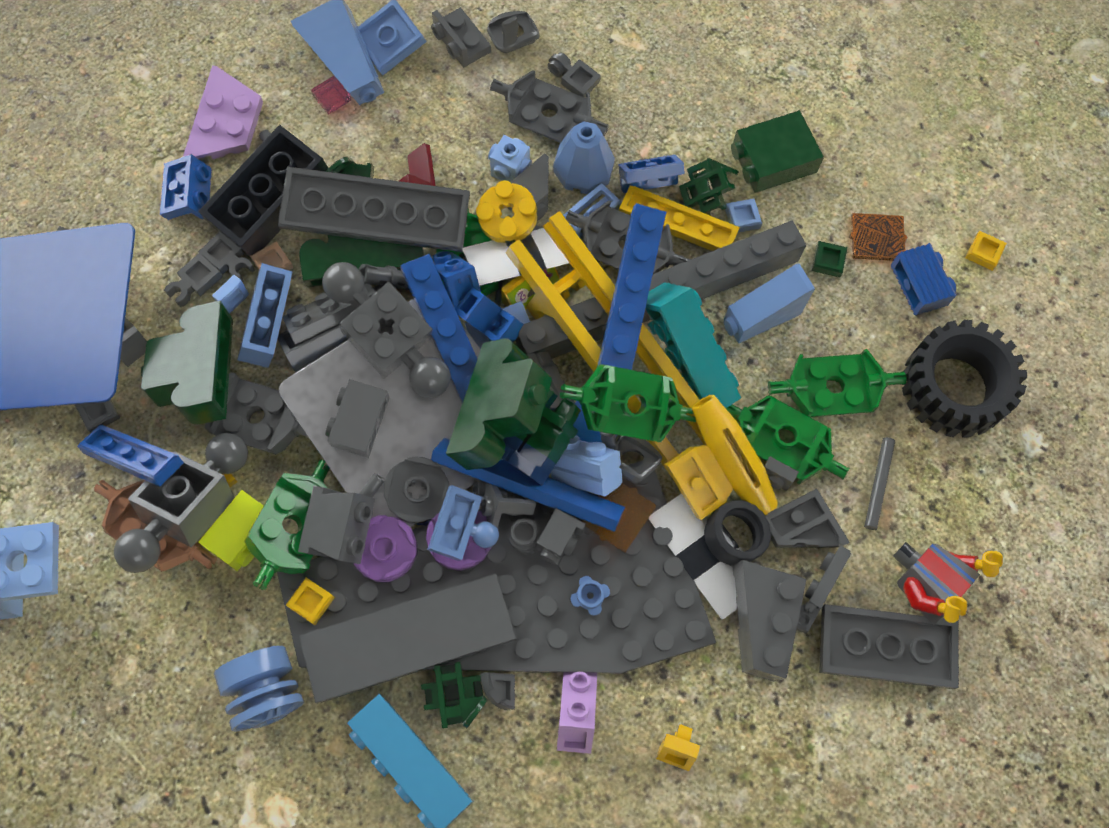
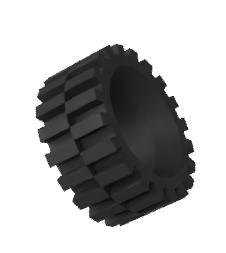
M964 319L959 326H957L956 320L950 321L943 328L938 326L933 329L913 351L905 363L907 367L904 370L906 374L904 377H906L907 382L902 387L903 396L911 395L912 398L906 404L910 411L915 408L919 409L921 413L916 418L921 423L928 419L933 422L929 429L936 433L942 428H946L945 436L954 438L961 432L962 438H969L976 432L978 435L987 432L1021 402L1019 398L1025 394L1027 387L1021 383L1028 377L1027 370H1019L1018 367L1025 361L1022 354L1013 355L1012 351L1017 346L1012 340L1005 344L1000 339L1004 333L999 329L992 334L987 331L989 324L980 322L975 328L972 327V320ZM945 359H957L973 366L984 381L985 397L983 403L967 406L958 404L948 398L936 383V363Z

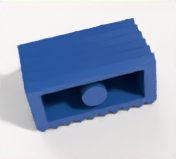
M931 243L904 252L901 251L892 262L891 269H893L896 279H898V284L901 285L903 294L906 295L908 304L911 305L913 315L917 316L948 306L956 297V284L951 277H947L943 269V258L939 252L934 251Z

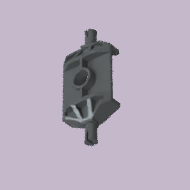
M232 372L229 374L226 419L205 423V429L212 435L232 433L239 436L247 446L275 455L286 450L295 437H299V435L307 436L281 398L279 390L240 379L236 373ZM264 411L262 421L256 424L250 423L253 413Z

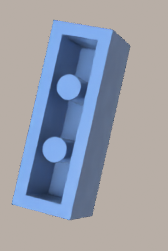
M264 263L261 264L237 358L238 361L266 368L269 367L275 352L292 271Z

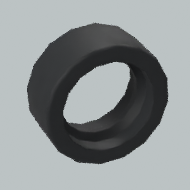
M733 500L722 505L707 519L704 529L705 542L710 552L720 562L730 566H734L741 560L752 562L762 556L769 547L771 539L770 524L764 513L755 505L746 501ZM726 517H738L748 525L753 539L749 550H737L727 542L722 531V522Z

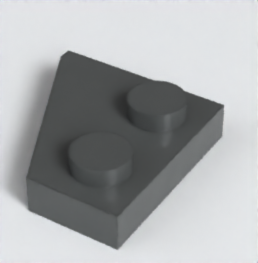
M817 488L765 515L770 524L771 541L775 548H839L840 545L844 547L850 543Z

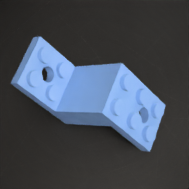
M49 522L0 528V620L23 617V598L58 594L59 525ZM24 554H26V556H27V563H26L25 567H24Z

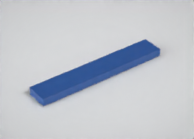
M444 438L432 452L431 460L435 463L554 509L557 508L564 513L611 531L616 530L625 509L622 505L549 477L543 485H540L502 459L489 468L466 470L446 455L450 442L447 438Z

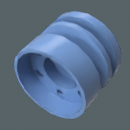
M271 646L247 653L223 664L215 670L214 677L220 696L238 695V698L229 703L225 708L228 715L238 714L229 722L232 731L237 732L270 725L283 719L304 704L302 694H290L298 688L296 680H279L292 670V665L284 646Z

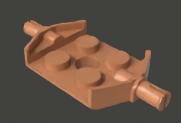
M100 480V485L96 484L94 487V492L100 494L109 502L102 527L104 532L116 541L123 533L129 530L145 529L147 524L141 522L128 500L145 480L121 489H115L104 480ZM165 535L159 541L161 552L154 567L162 572L188 560L192 562L195 559L207 569H210L212 564L216 563L217 557L203 549L202 545L198 543L200 539L191 548Z

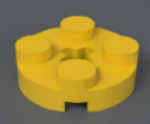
M506 180L500 181L496 186L488 189L480 198L476 208V214L482 231L490 239L499 243H506L505 241L512 240L517 241L518 239L523 240L533 231L537 223V206L533 195L525 187ZM513 208V217L506 216L504 219L501 218L502 209Z

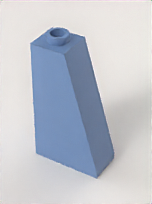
M330 0L291 20L292 26L359 105L369 103L384 93L352 11L344 0Z

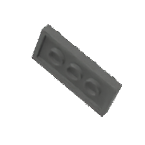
M824 604L821 614L819 673L958 689L959 620L949 623L944 618H941L933 625L925 616Z

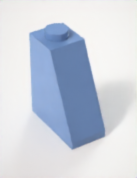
M798 263L728 307L724 317V326L730 336L734 335L738 344L802 314L815 287L801 265Z

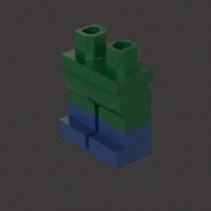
M550 389L537 431L533 434L504 438L503 441L506 448L501 458L540 485H543L567 448L570 439H573L578 433L573 424L581 412L574 403L563 398L554 412L549 408L558 397Z

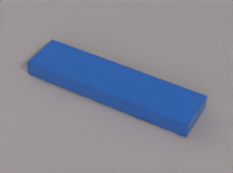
M102 424L78 445L83 454L159 487L184 464L177 454Z

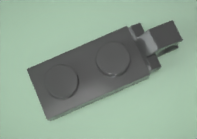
M840 545L835 554L828 552L820 566V569L825 571L820 582L813 579L804 595L810 600L806 604L801 605L797 625L799 631L805 634L808 633L851 555L850 550Z

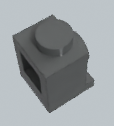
M556 508L537 542V551L541 552L539 556L553 565L561 562L564 554L570 557L579 540L574 536L576 534L582 537L586 524Z

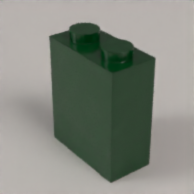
M800 110L736 131L734 141L731 144L732 155L735 160H739L743 168L744 180L747 184L751 185L754 193L818 172L824 159Z

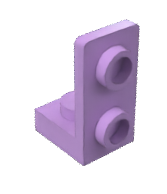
M563 673L557 751L591 754L595 729L597 673Z

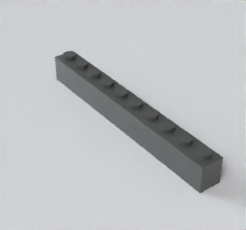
M791 220L655 273L652 276L649 291L665 282L690 287L699 294L702 300L798 262L807 244L794 221ZM595 297L570 306L595 342L604 339L609 316ZM646 309L644 312L643 323L651 320ZM548 315L524 324L516 339L518 348L525 354H537L548 351L552 359L576 350L555 319Z

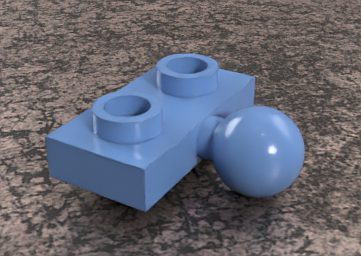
M453 485L449 486L427 550L460 561L463 559L470 536L473 537L474 542L479 547L489 548L495 545L499 538L497 527L488 521L478 524L474 523L482 496Z

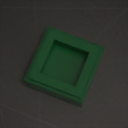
M818 241L811 271L840 278L843 274L848 247Z

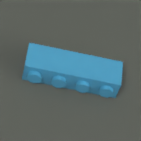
M378 694L347 722L353 730L348 734L361 750L366 746L375 756L371 760L372 764L384 777L390 773L398 783L394 790L406 804L413 801L421 810L417 817L426 828H447L474 802L381 694Z

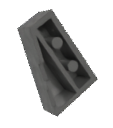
M741 560L732 567L733 576L735 577L736 604L740 628L738 629L742 672L773 682L787 679L807 579Z

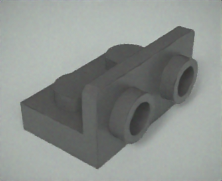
M461 7L442 17L438 10L432 12L433 24L431 29L434 36L438 40L442 39L453 60L457 59L463 68L491 53L490 43Z
M477 478L474 480L473 493L482 496L480 503L481 513L483 516H486L488 522H491L497 528L502 513L513 516L519 514L533 515L536 506L534 500Z

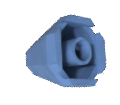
M582 122L574 126L559 145L553 164V172L567 190L573 191V188L580 189V193L589 194L601 183L604 186L609 184L615 157L596 124Z

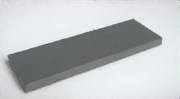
M287 167L278 227L286 230L463 252L470 191Z
M496 574L299 635L315 703L317 704L516 640Z

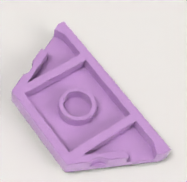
M212 66L183 157L190 154L196 158L211 155L212 159L224 157L229 153L236 154L248 151L263 105L261 96L217 66Z

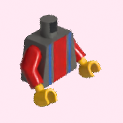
M905 542L893 555L898 562L908 569L897 581L898 587L905 593L910 606L914 610L921 611L933 625L943 617L947 622L954 623L959 620V616L966 615L967 601L961 597L980 575L978 570H982V573L987 577H995L999 574V567L1003 564V555L997 551H987L983 554L982 560H979L978 556L958 555L946 551L938 544H932L921 555Z

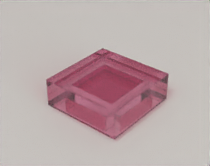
M335 76L311 89L313 97L328 115L352 101L349 92Z

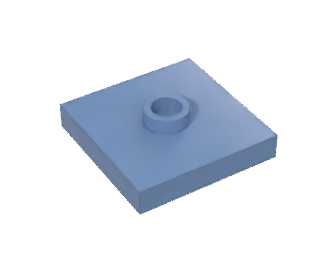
M391 0L358 26L371 61L382 76L427 42L396 0Z

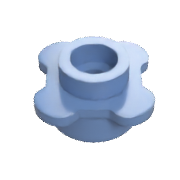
M583 576L579 580L580 586L577 592L571 596V603L574 607L581 606L587 609L590 615H598L602 611L601 604L604 598H607L610 594V589L607 585H601L589 576ZM592 593L594 597L589 599L587 594Z

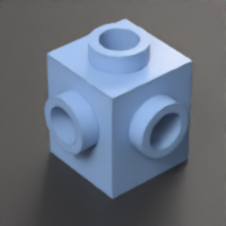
M503 135L498 144H493L488 154L491 176L501 181L511 182L532 164V160H530V147L520 139H512L506 135Z

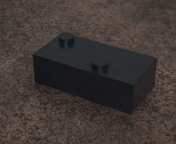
M279 124L198 212L214 229L223 233L250 257L264 249L281 230L278 227L287 167L325 172L328 166L321 156Z

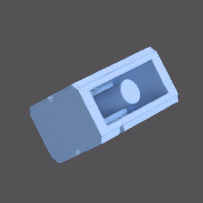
M575 436L573 439H570L567 448L551 471V477L569 486L606 497L623 482L622 470L619 468L621 465L620 451L606 448L602 442L588 443L581 441L578 436Z

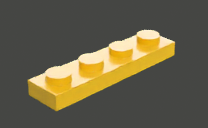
M631 185L619 207V211L630 216L636 203L665 211L666 216L663 229L668 224L670 225L671 235L711 251L734 243L740 228Z

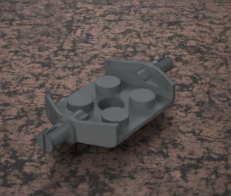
M534 70L514 81L513 84L508 85L496 79H493L490 91L504 95L505 101H508L509 122L559 143L563 141L574 126L582 122L596 124L603 136L608 131L609 124L595 120L591 116L590 92L586 93V98L535 78ZM550 109L557 114L552 117H546L542 112Z
M609 200L592 212L589 217H584L569 210L566 220L569 224L581 228L580 233H583L584 244L598 262L619 270L623 249L619 247L618 242L626 240L631 216L611 208V201ZM668 224L662 230L653 274L658 273L664 267L668 268L669 265L676 266L691 260L672 251L673 243L670 225Z

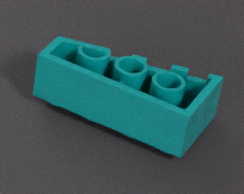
M662 283L649 291L645 309L652 320L647 323L653 335L657 334L660 340L667 346L664 350L665 354L677 370L680 369V374L699 400L708 395H715L722 405L727 408L741 399L737 389L739 383L726 365L727 356L713 336L715 330L710 320L704 316L700 307L702 300L699 294L690 287Z

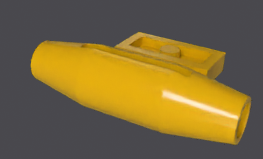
M708 395L700 399L691 408L705 445L690 446L664 464L694 515L702 520L724 505L732 490L735 491L742 501L755 505L764 515L772 512L778 506L776 496L766 469L741 426L715 395Z

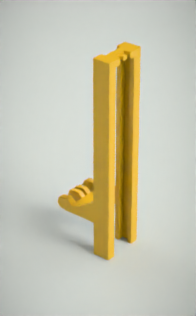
M558 211L549 218V222L544 224L543 228L574 270L552 284L520 239L511 244L505 253L535 292L534 297L527 305L531 315L536 320L545 314L553 317L594 372L598 366L601 349L565 300L570 297L569 288L579 291L586 285L609 316L615 285L563 214ZM642 322L636 349L637 355L651 374L671 377L674 381L679 404H682V407L691 408L699 401V398ZM633 395L629 398L627 406L631 413H636L639 411L641 403ZM687 421L705 445L697 421L695 423ZM666 437L662 442L646 440L661 454V463L665 469L664 464L679 455Z

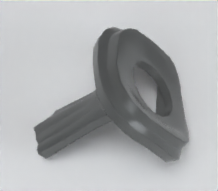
M510 11L499 14L490 20L487 27V32L493 44L503 53H510L530 45L540 37L539 30L534 21L525 11ZM521 27L524 34L517 37L518 28Z
M600 432L602 443L605 444L606 448L620 451V457L628 452H637L643 456V463L635 468H631L621 462L619 468L622 470V477L628 481L639 483L660 465L662 461L661 454L646 440L621 436L615 440V434Z

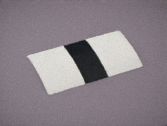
M544 228L534 230L526 238L520 240L542 270L569 264ZM492 240L463 248L468 263L475 267L479 286L521 276V273L505 253L515 240L505 241L506 243Z
M681 493L651 514L648 519L655 529L657 527H668L671 530L673 537L668 547L683 562L684 569L692 580L695 581L697 587L719 617L724 619L738 609L733 567L720 562L710 552L705 542L704 529L707 519L711 514L702 520L696 518ZM722 524L723 535L727 542L733 548L742 551Z

